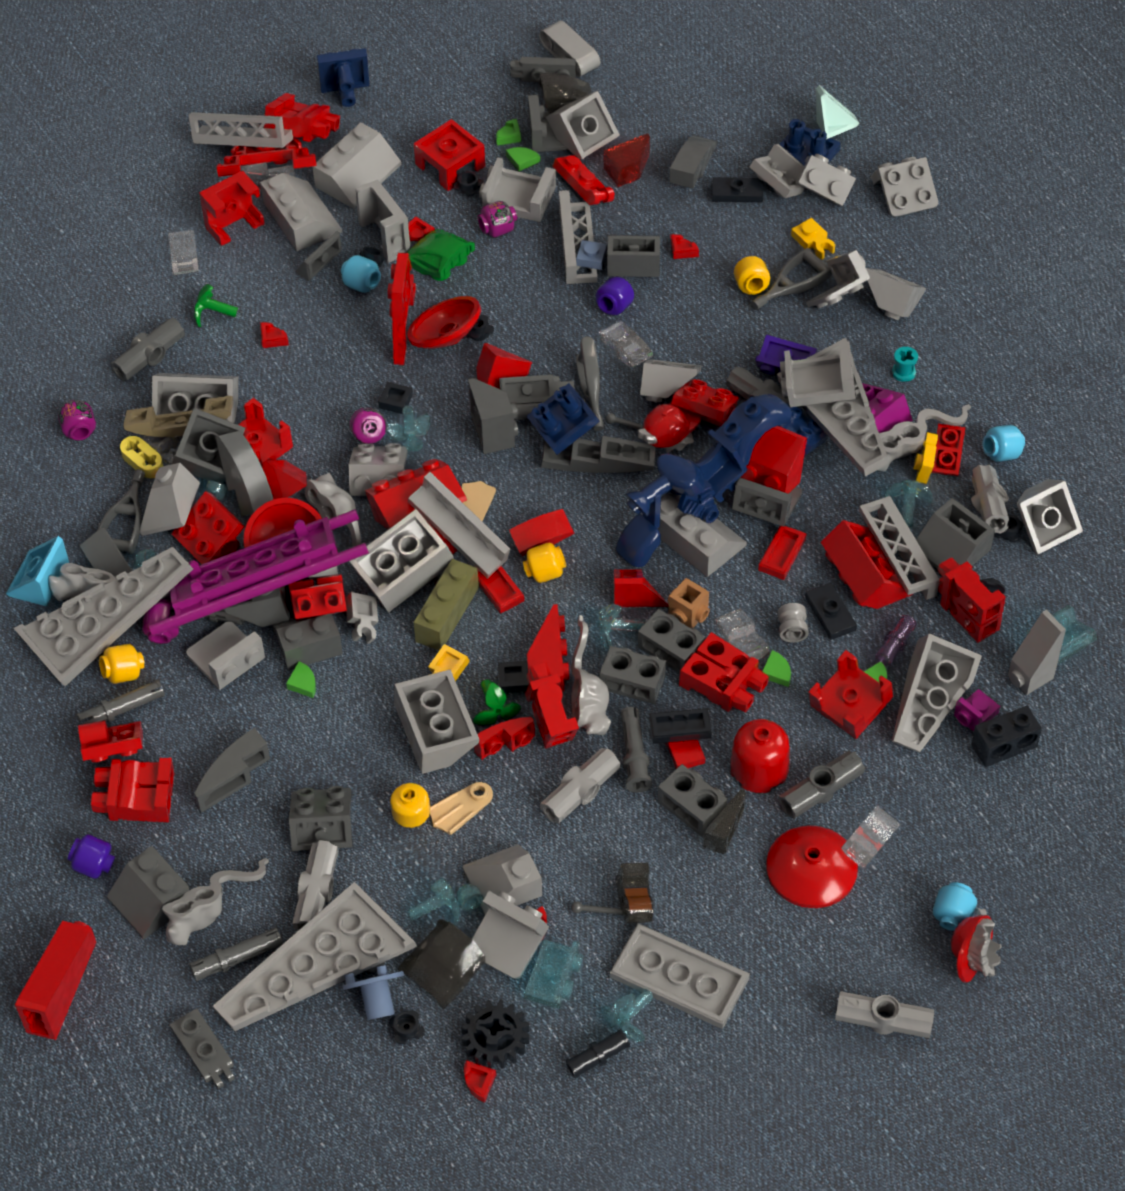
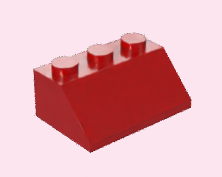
M780 426L771 428L755 444L749 464L746 465L747 471L740 478L789 494L801 480L807 437Z
M438 459L428 460L422 464L423 467L414 471L412 469L401 471L392 480H379L372 484V488L365 490L375 521L388 530L415 510L408 503V498L422 486L424 476L429 472L462 503L467 501V498L449 465Z
M842 520L821 541L826 550L825 555L827 559L836 565L840 572V579L849 585L853 592V599L860 606L879 609L911 596L907 595L868 527Z

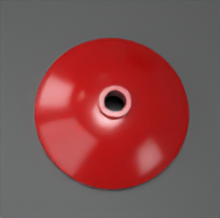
M459 296L442 301L423 312L413 321L408 329L407 337L413 346L423 349L443 348L454 345L464 338L477 323L481 313V306L478 300L471 296Z
M278 498L268 501L260 506L248 520L244 531V548L294 530V522L296 520H303L305 525L322 519V517L311 505L295 498Z
M813 825L800 826L786 831L774 841L768 852L766 871L772 887L783 899L800 907L823 908L841 901L852 890L857 878L858 861L853 848L840 834L825 827ZM809 854H815L818 857L811 858L809 857Z

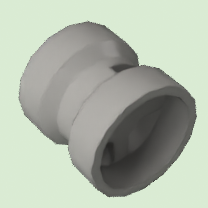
M788 603L778 609V620L781 623L779 627L780 637L785 642H800L808 636V625L804 622L807 614L806 608L803 605Z

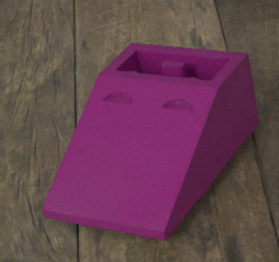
M862 383L879 433L890 431L894 425L901 422L913 421L903 393Z

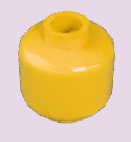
M756 256L745 257L734 268L735 280L743 293L748 295L759 294L770 283L769 271L761 258Z
M545 543L527 551V560L523 561V566L527 577L533 576L536 582L543 583L562 576L563 568L566 567V561L560 546L555 547L552 543Z
M118 645L105 649L103 656L99 658V667L104 679L107 678L113 684L136 680L139 677L140 669L144 668V658L142 653L137 652L133 645Z
M406 783L397 787L392 793L390 800L393 819L399 825L413 828L420 826L427 820L430 814V801L427 791L422 786L415 783Z

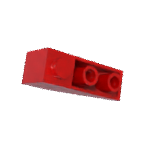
M553 604L527 653V665L529 673L530 666L547 662L551 675L559 674L561 680L559 686L562 692H564V680H569V664L563 663L562 656H567L566 639H561L560 633L565 632L564 615L558 614V604Z

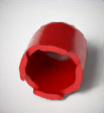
M766 719L749 721L738 729L732 746L730 770L732 777H735L742 784L744 790L754 793H768L771 791V788L786 781L789 773L790 745L785 730L776 722Z

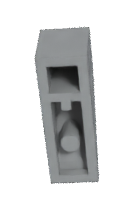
M1048 610L1041 613L1011 660L1008 673L1010 681L1026 695L1054 679L1066 629Z

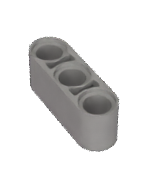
M560 20L539 32L542 45L555 58L576 59V77H581L600 66V58L595 49L564 21Z

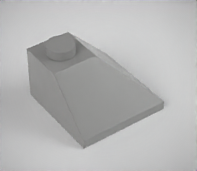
M598 91L573 101L546 117L557 140L579 159L585 158L620 136Z
M866 268L870 279L867 281L878 307L886 310L884 315L899 320L900 316L909 317L926 288L883 270Z
M648 359L643 365L640 395L646 396L647 401L662 402V398H668L701 371L702 365Z
M181 463L160 467L156 472L140 528L142 536L185 526L200 482Z
M1047 479L1025 490L1017 502L1034 553L1037 555L1083 532L1065 480Z
M519 844L462 866L484 915L488 912L489 907L482 901L488 891L496 895L500 891L516 899L514 904L516 906L542 896V878L530 853Z

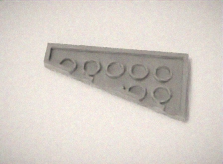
M844 338L806 359L839 355L838 343L847 342V339ZM852 356L856 399L804 405L801 407L864 476H867L889 464ZM781 372L777 374L780 384L782 380H786V377L782 378Z
M171 547L142 562L141 567L129 573L124 571L116 576V580L106 585L101 583L64 602L61 608L49 614L44 612L36 616L37 620L26 626L21 624L15 627L14 630L54 676L66 686L189 574L193 568L174 547Z
M353 882L216 1002L213 1008L234 1031H237L344 981V975L354 973L355 976L417 946L415 941Z

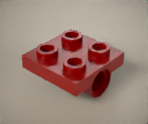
M693 379L689 380L674 393L671 404L701 414L702 421L721 427L730 416L732 410L737 407L739 397L732 395V392L727 389H715L707 386V383L702 380Z
M205 491L191 508L185 526L175 528L171 534L202 565L236 552L239 546V541L236 537L245 526L218 499Z
M105 720L78 725L83 761L100 762L108 759L110 755L119 753L121 756H130L143 748L141 721L108 728Z

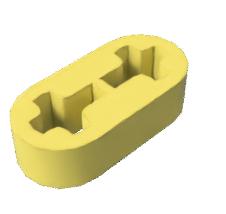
M129 436L121 442L122 458L135 470L140 469L144 471L145 478H155L158 469L163 467L161 455L138 436Z

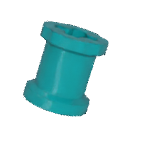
M900 347L894 353L896 364L892 368L893 377L901 382L911 381L916 375L914 365L918 361V353L911 347Z

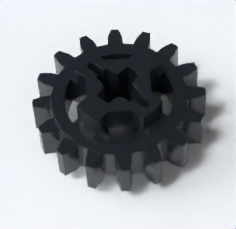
M487 1000L486 1008L484 1009L475 1005V1015L467 1013L465 1015L467 1024L461 1025V1032L463 1034L461 1040L462 1046H467L466 1055L468 1057L475 1055V1062L477 1064L482 1063L483 1060L487 1061L488 1068H492L494 1062H498L501 1068H505V1060L507 1059L512 1063H516V1053L524 1055L526 1053L524 1044H529L530 1042L528 1034L529 1022H524V1012L521 1011L515 1014V1004L512 1003L508 1008H505L503 1000H499L497 1006H492L491 1001Z

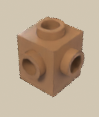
M685 578L668 597V614L674 615L689 628H694L698 622L702 623L710 612V608H708L709 591L688 578Z

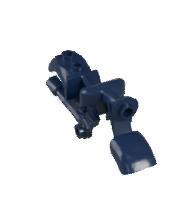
M772 394L751 397L737 406L716 432L712 429L708 432L713 446L696 463L672 454H661L656 461L660 476L640 491H632L625 494L629 499L626 504L637 515L622 531L616 545V551L634 567H643L647 564L661 542V535L657 529L660 527L661 496L665 493L668 494V492L681 495L677 508L683 513L691 514L707 523L714 522L719 515L717 505L714 504V498L718 502L724 501L722 493L726 489H729L731 492L735 490L734 482L747 471L746 465L749 464L757 441L771 428L787 423L791 419V408L780 398Z

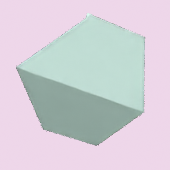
M820 85L816 88V122L821 131L827 133L826 139L855 128L859 124L855 115Z

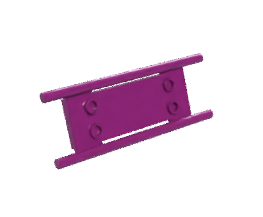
M356 509L331 519L325 517L305 525L303 520H296L294 522V530L200 566L197 561L192 560L188 562L193 570L169 591L175 616L149 625L152 636L369 554L366 543L339 553L332 530L359 520Z

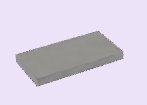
M638 923L610 971V978L723 1029L750 978V973Z

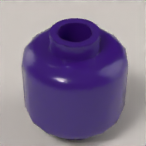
M611 277L596 292V302L599 308L606 314L613 316L622 313L632 304L634 299L632 286L621 277Z
M87 834L81 839L76 838L67 860L71 861L73 871L92 879H97L101 876L102 872L109 873L115 856L111 855L112 846L109 842Z

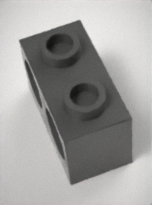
M660 609L638 631V648L649 655L665 660L666 665L679 674L682 667L694 653H697V649L705 640V637L697 629L689 628L674 615L667 614Z
M610 646L600 671V679L605 682L609 692L655 704L666 677V661L653 655L647 656L633 652L628 648Z
M683 764L658 786V803L701 837L726 815L727 798L724 793L717 787H711L697 771L689 770ZM685 788L687 791H679L678 789ZM701 806H709L711 808L703 809Z

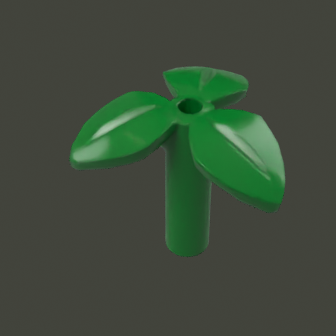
M205 284L201 288L194 307V318L198 327H201L200 317L203 309L208 308L234 318L238 310L237 307L211 299L213 296L211 292L213 286Z
M489 679L481 682V688L486 697V705L490 709L476 714L473 718V723L477 725H492L496 723L498 715H501L504 720H509L520 712L521 705L511 702L504 705L507 697L497 684Z

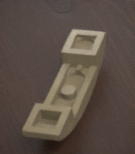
M233 396L206 399L204 409L199 410L225 420L231 415ZM153 407L127 410L123 426L126 431L154 437L183 436L193 410L156 415Z

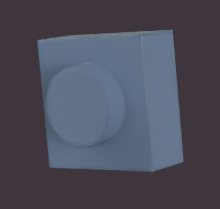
M582 240L576 258V265L602 270L607 253V244Z

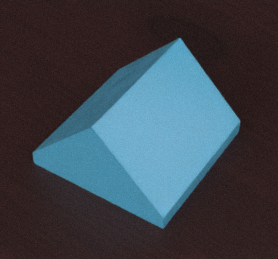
M57 536L29 550L6 594L12 598L47 606L53 595L48 577L60 576L61 566L69 563L63 539Z

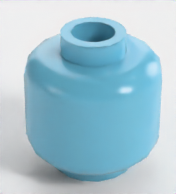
M354 255L345 261L341 267L343 283L347 287L361 293H366L376 288L380 282L381 273L377 263L360 255Z
M1014 425L997 426L988 430L983 438L982 446L985 454L995 462L1014 460L1022 454L1025 438Z
M952 882L939 889L933 907V915L940 922L941 927L954 931L960 922L974 915L977 898L972 893L973 891L970 887L962 883Z

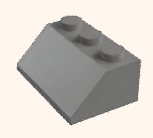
M360 122L316 162L317 166H313L315 188L354 209L357 206L356 188L377 179L382 183L401 166V160L381 133Z
M281 173L260 182L263 204L296 251L326 240L336 231L342 233V228L308 181Z
M155 374L152 376V407L156 415L191 411L194 408L204 409L206 399L233 396L231 415L225 420L235 423L238 407L239 376Z
M668 493L661 498L660 527L657 528L660 532L661 540L705 576H710L747 546L745 540L718 519L712 523H707L691 514L683 513L677 508L681 495Z
M415 509L367 546L369 554L349 562L389 613L442 573L454 557L448 546Z
M451 670L395 684L394 705L422 774L450 767L479 743V737Z

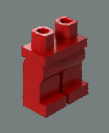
M285 93L265 106V116H281L284 129L292 130L293 137L300 138L303 136V141L311 142L316 137L326 139L330 131L336 132L339 130L340 115L330 113V106L323 104L320 106L318 104L306 105L294 101L295 95ZM266 123L264 128L276 129L275 124Z
M951 557L940 563L938 567V572L943 576L939 579L938 592L942 595L940 605L945 611L950 608L951 615L979 643L1000 630L1006 597L999 590L991 593L980 582L979 575L972 570L973 566L968 561L959 565Z
M342 574L317 577V586H314L313 578L288 584L295 619L347 611Z
M711 632L699 646L697 653H694L680 670L679 686L688 691L691 688L696 690L713 703L721 705V708L727 712L734 707L746 713L754 701V695L747 692L746 689L750 687L761 693L768 685L769 676L758 669L759 660L754 657L750 658L747 654Z
M547 662L530 666V672L526 675L529 686L525 696L527 702L533 701L532 711L545 749L572 741L579 726L575 717L571 719L566 717L561 702L563 693L559 686L561 683L559 674L551 675Z
M160 758L159 762H138L135 760L121 762V759H112L111 767L95 768V787H108V792L92 793V811L108 813L110 821L122 819L128 821L169 822L175 774L172 758Z

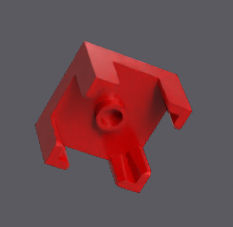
M452 119L414 143L415 165L424 170L425 162L428 161L438 169L440 185L447 191L454 188L453 184L457 181V170L474 160L476 172L486 167L484 144Z
M244 171L199 192L205 228L221 246L231 241L230 236L223 228L239 219L244 218L253 229L265 224L263 214L252 203V195H255L257 198L260 197L259 188Z
M255 398L244 404L246 419L238 425L245 427L243 435L252 447L262 467L264 461L277 460L293 447L290 426L281 420L279 422L280 429H277L265 419L263 406Z
M845 650L837 659V672L822 688H820V684L817 682L808 693L811 707L857 739L893 698L892 683L880 675L878 682L858 668L857 658Z

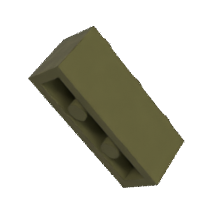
M451 559L414 621L415 641L438 651L447 643L479 589L478 568Z

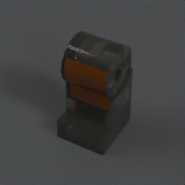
M622 863L615 881L625 923L651 922L653 919V900L650 895L648 882L650 874L648 863Z

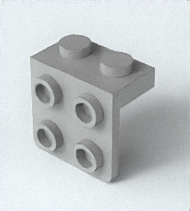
M910 157L895 165H892V162L879 165L878 169L871 175L873 185L882 184L889 214L892 217L932 209L938 205V198L926 157L920 159Z
M857 250L835 256L826 261L838 285L807 301L808 307L816 305L819 309L826 305L830 306L842 300L843 295L854 293L864 287L862 283L870 279V276L865 268V260L858 254Z
M361 443L354 447L348 464L350 496H367L365 490L372 488L373 483L379 480L386 479L389 481L396 478L399 472L405 470L408 448L398 443H389L385 446Z
M230 621L222 624L186 651L187 657L219 690L265 658L262 638L255 631L246 636Z
M488 891L482 902L489 907V910L469 943L467 951L470 955L513 979H519L527 968L549 926L541 919L543 914L528 905H526L525 909L514 905L516 899L502 891L498 895Z

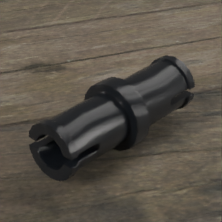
M619 1029L598 1043L593 1041L589 1044L588 1049L571 1059H567L565 1062L573 1077L577 1078L598 1064L603 1066L607 1063L608 1058L625 1048H629L630 1043L622 1029Z

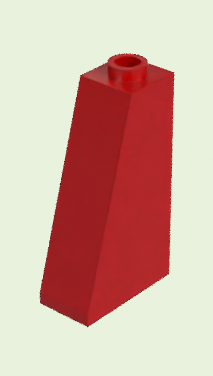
M74 921L73 923L61 922L20 993L15 1006L26 1033L53 1040L57 1039L96 945L92 927L80 921Z

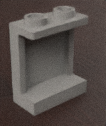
M497 158L494 166L489 167L486 183H482L480 187L479 198H482V206L484 207L502 200L509 207H514L517 217L541 222L556 188V169L546 167L542 177L505 169L503 167V158Z
M377 179L356 188L359 224L361 227H365L371 223H376L381 229L383 257L386 261L390 263L397 259L398 253H407L410 250L408 218Z
M849 341L838 343L839 355L792 360L790 350L784 351L785 361L780 362L782 378L786 377V380L781 381L783 397L788 396L790 407L856 399Z

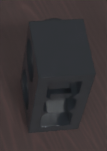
M1027 705L975 725L971 745L986 768L1036 748L1042 727Z

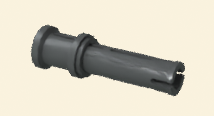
M626 707L621 710L626 748L623 767L627 770L628 775L626 788L631 792H644L652 787V778L648 776L647 767L650 765V761L643 749L639 709Z

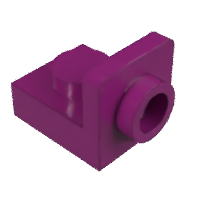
M978 689L966 700L963 697L957 700L954 716L961 725L969 727L974 731L975 725L993 719L1000 712L1001 706Z

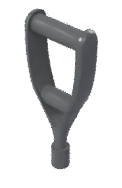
M806 248L783 266L770 290L765 295H760L751 301V306L758 310L772 298L808 291L826 281L833 274L828 265L815 256L810 248ZM803 261L808 262L820 272L796 284L786 277L792 269Z
M585 336L580 341L581 349L576 357L577 369L582 391L593 413L600 421L593 429L594 431H602L604 424L602 415L599 412L600 373L596 346L592 337Z
M140 469L135 470L131 481L132 486L129 491L110 507L97 529L98 531L104 527L107 530L117 514L136 516L130 541L112 538L119 551H126L129 554L134 553L140 536L141 510L138 489L142 486L145 472Z

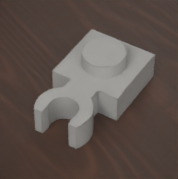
M351 592L346 597L348 622L355 624V628L352 631L353 641H358L362 637V633H364L366 642L370 644L376 638V631L373 626L378 623L376 597Z

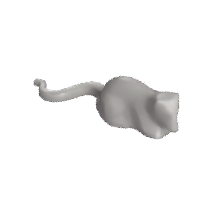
M969 404L963 406L960 417H952L934 409H924L919 412L917 423L901 422L894 425L890 431L880 433L889 464L878 469V471L885 472L893 460L917 453L922 449L927 432L926 420L935 419L947 425L960 426L967 421V411L971 409V406Z
M330 473L324 474L316 480L307 481L305 497L311 505L318 509L322 518L328 517V519L356 509L353 498L336 485ZM354 521L346 524L351 532L353 547L362 544L358 522Z
M73 563L62 565L60 576L48 577L51 591L58 601L73 598L101 583L106 585L117 579L107 571L86 568ZM168 592L162 598H171L170 592Z
M579 615L580 637L573 655L571 667L572 675L575 678L571 697L572 718H576L579 728H585L587 734L604 736L611 724V720L606 716L609 691L604 681L582 669V655L586 647L589 629L588 625L583 622V616Z
M267 858L258 862L259 869L254 872L219 871L211 876L209 886L193 888L185 892L180 899L164 905L162 910L169 918L166 928L167 941L175 945H186L192 932L208 927L221 914L223 894L221 883L229 880L241 882L257 881L266 874L265 865L269 860Z

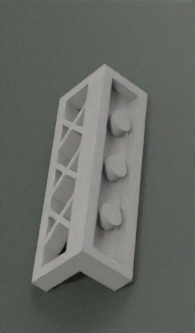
M195 112L189 114L192 139L195 144L284 148L293 140L292 130L284 129L281 116ZM198 120H203L208 125H202L199 128ZM221 121H226L231 127L218 125ZM244 122H248L254 128L240 126ZM266 123L275 124L276 129L263 127Z
M569 190L559 191V211L566 284L597 282V269L588 268L591 270L590 274H577V270L581 266L576 265L577 253L575 251L580 248L582 240L594 242L590 205L587 202L570 203ZM585 211V215L577 219L571 215V212ZM578 228L587 232L581 238L573 234Z
M431 472L424 476L422 486L408 498V503L414 509H417L444 538L488 579L507 561L510 548Z
M888 496L859 506L860 514L907 595L922 591L926 600L936 597L940 580L892 498ZM878 510L879 519L873 518L869 512ZM884 529L887 531L891 540L883 537L882 534ZM897 550L904 561L896 559L895 553ZM909 571L916 581L914 584H911L907 578Z

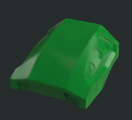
M436 229L423 237L407 253H409L411 266L414 270L421 274L430 275L434 280L443 281L449 278L451 268L461 266L467 262L470 252L475 251V243L466 241L442 229Z

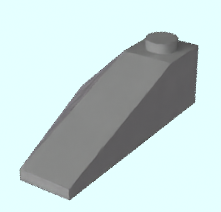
M927 634L917 640L908 667L892 742L915 752H921L939 728L940 723L955 707L957 700L973 683L982 655L932 634Z

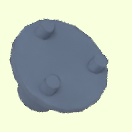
M386 965L376 967L378 977L355 982L354 973L344 975L346 984L342 985L343 990L360 987L367 1020L393 1015L395 1012L388 980L404 976L403 971L388 974Z

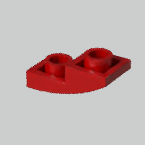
M938 423L937 448L931 473L958 477L966 427Z
M563 509L540 515L509 530L522 556H525L531 548L545 543L555 545L575 534Z
M533 718L511 719L483 730L477 734L479 743L474 746V753L482 760L488 755L496 754L504 744L512 752L520 746H526L535 737Z

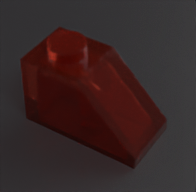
M647 133L604 150V169L617 187L632 183L641 178L650 155V135Z

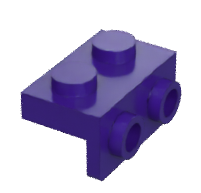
M766 335L760 355L756 356L755 362L761 372L775 375V372H781L780 362L785 361L784 351L790 350L792 360L806 359L818 351L813 347Z

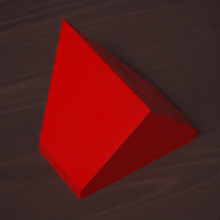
M484 343L476 367L477 379L500 389L499 378L528 376L532 362Z
M286 460L264 461L262 469L266 475L273 499L288 498L307 486L305 471Z
M614 569V607H669L665 599L643 576L642 569Z

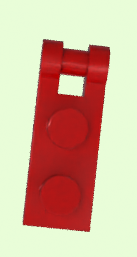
M575 155L555 158L552 167L589 205L599 204L600 201L607 203L614 200V190L611 187H605Z

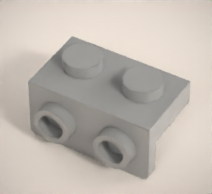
M779 144L772 147L768 156L754 159L750 166L756 172V176L771 185L775 193L781 197L789 198L802 194L805 189L796 183L804 165Z
M819 154L806 157L804 161L806 164L796 183L839 206H843L856 180L855 177L850 175L851 171L839 165L836 168L828 164L829 160Z

